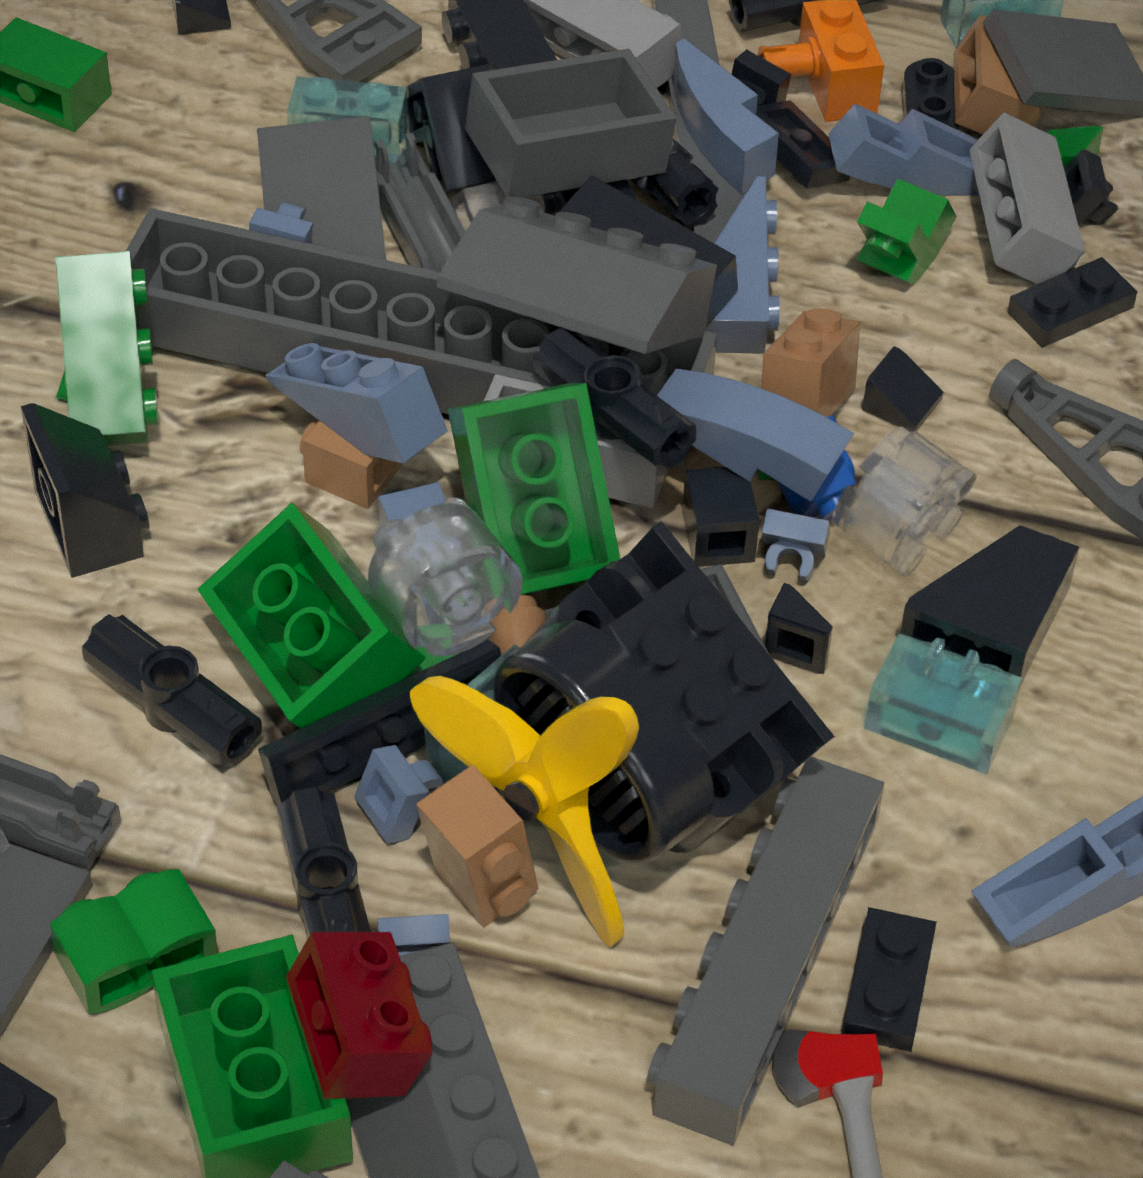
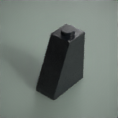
M1019 525L909 597L904 608L898 647L1011 691L1018 692L1070 588L1079 546Z

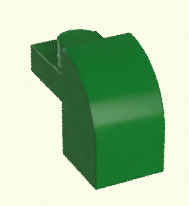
M897 178L883 208L866 202L857 220L860 229L867 239L857 261L910 284L916 283L937 257L957 217L949 200Z

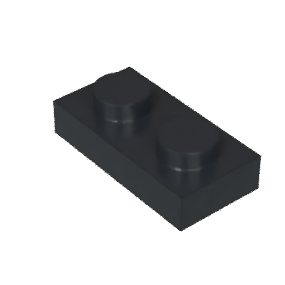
M791 100L757 106L756 116L779 133L776 159L792 174L798 183L809 189L849 181V175L838 172L836 169L829 137Z
M1100 257L1010 296L1007 313L1041 348H1044L1134 308L1138 291L1103 257Z
M868 907L842 1034H876L878 1045L912 1052L937 921Z

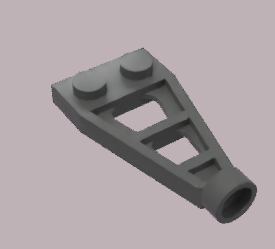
M254 0L303 62L341 91H345L422 44V26L384 0H298L289 6H286L281 0ZM329 8H336L356 18L325 37L316 34L307 23V21Z
M1017 359L1007 363L995 378L989 392V398L1008 410V416L1111 520L1143 540V477L1134 486L1122 485L1102 467L1099 461L1102 456L1116 445L1126 446L1143 453V420L1045 381L1036 371ZM1064 416L1094 427L1100 432L1082 448H1077L1064 439L1053 426Z

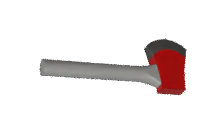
M786 1030L780 1037L774 1051L773 1074L778 1087L797 1106L834 1096L843 1117L853 1178H883L871 1115L872 1087L882 1086L883 1070L876 1034L851 1035Z

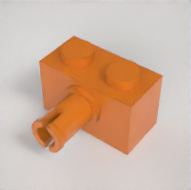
M857 0L803 2L799 43L770 47L760 46L758 48V56L792 74L791 77L807 76L825 122L840 121L854 104L878 114L884 64Z

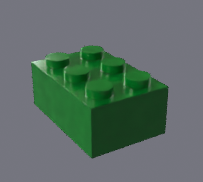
M569 383L447 408L482 584L486 595L501 599L506 596L520 595L588 580L604 565L621 559L586 383Z
M293 502L284 508L197 589L288 720L299 728H303L402 681L426 659L331 531Z
M293 934L151 970L158 1018L203 1178H270L283 1161L306 1174L309 1171H318L353 1161L351 1116L345 1098L324 1099L286 979L289 970L299 955Z

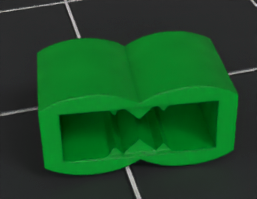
M179 869L143 873L132 879L117 895L93 900H79L69 905L60 916L50 923L53 951L88 1014H97L118 1008L147 992L154 986L151 970L217 954L216 930Z

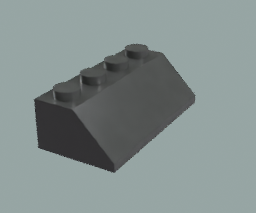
M507 197L504 199V204L480 209L437 278V288L648 354L704 335L717 265L696 259V250L678 244H661L660 247L643 243V235L637 231L624 228H609L607 231L590 227L591 219L586 216L568 212H559L553 216L540 212V204L536 201L519 197Z
M452 942L400 956L401 961L407 965L410 972L411 991L421 1020L429 1027L433 1053L405 1096L345 1098L351 1116V1127L367 1177L540 1178L455 943Z

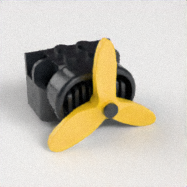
M662 521L653 526L627 555L618 561H611L604 565L585 584L568 594L528 640L503 659L495 674L494 701L463 683L443 676L428 677L410 690L413 709L420 722L431 735L466 766L470 767L473 764L491 785L504 791L506 802L522 820L531 821L536 817L545 826L582 908L599 937L610 948L624 937V923L612 883L597 848L616 859L637 864L654 861L668 850L675 853L690 852L701 846L760 800L835 737Z

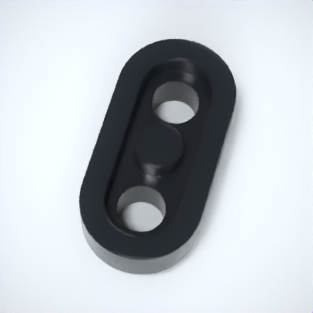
M925 58L910 64L904 72L902 86L903 118L914 109L959 131L960 125L955 123L954 69L936 58Z

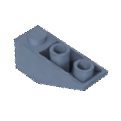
M766 176L756 177L714 243L736 255L738 291L705 329V331L717 333L716 353L763 354L765 352L768 331H778L779 296L769 295L768 282H777L778 248L767 246V235H775L777 201L766 200Z
M309 343L298 346L288 352L284 358L285 362L266 374L271 385L365 455L403 464L448 431L423 366L398 362L391 358H377L357 354L351 350L342 351Z

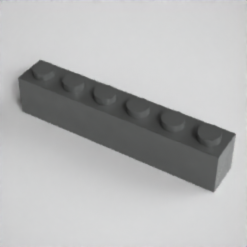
M812 756L805 761L797 780L786 777L774 807V815L779 816L773 830L763 827L754 844L750 858V866L755 867L749 882L739 878L730 894L725 911V918L731 919L724 935L714 931L706 944L700 963V971L705 973L698 989L687 986L680 999L673 1026L679 1028L672 1045L664 1042L659 1044L651 1061L646 1082L655 1086L653 1116L731 1146L735 1145L774 1057L777 1043L786 1030L876 827L885 782Z

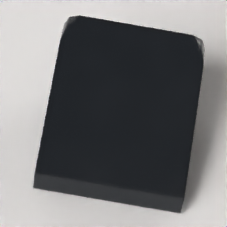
M172 0L178 34L231 28V19L226 0Z
M894 346L869 375L865 386L862 410L915 434L942 400L944 392L904 351Z
M784 583L768 614L765 647L773 658L824 674L828 664L833 626L794 587Z

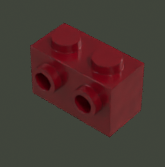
M311 932L289 970L286 979L324 1099L405 1096L433 1053L432 1038L429 1027L421 1020L411 991L410 972L407 965L400 959L392 933Z

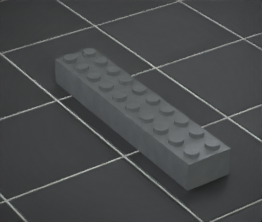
M153 208L148 210L126 251H130L134 269H145L148 305L137 306L139 329L150 328L152 346L267 373L284 363V358L288 352L298 346L309 343L342 351L351 350L357 354L377 358H391L394 361L423 366L440 412L448 414L447 408L484 401L495 374L554 387L534 372L533 355L542 345L544 336L560 327L437 288V278L440 273L438 271ZM563 328V329L566 330L568 333L574 332V331H571V330H568V329ZM705 331L703 336L643 354L575 332L605 356L617 355L633 360L640 367L641 384L656 395H658L675 369L714 375L717 333ZM689 450L687 451L684 460L675 466L683 468Z

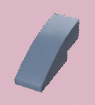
M685 38L676 42L673 86L677 106L685 127L701 154L717 173L742 195L749 190L757 176H766V180L775 176L779 133L756 116L758 95Z
M854 104L828 133L838 172L888 188H893L898 178L937 195H979L969 149L978 139L914 109L898 124L860 105Z
M675 369L657 395L696 425V441L692 446L749 482L759 469L810 502L854 435L853 432L820 413L783 396L744 382L709 373Z
M1143 796L1094 827L1087 818L1083 819L971 890L977 903L1010 948L1037 941L1079 926L1143 895Z

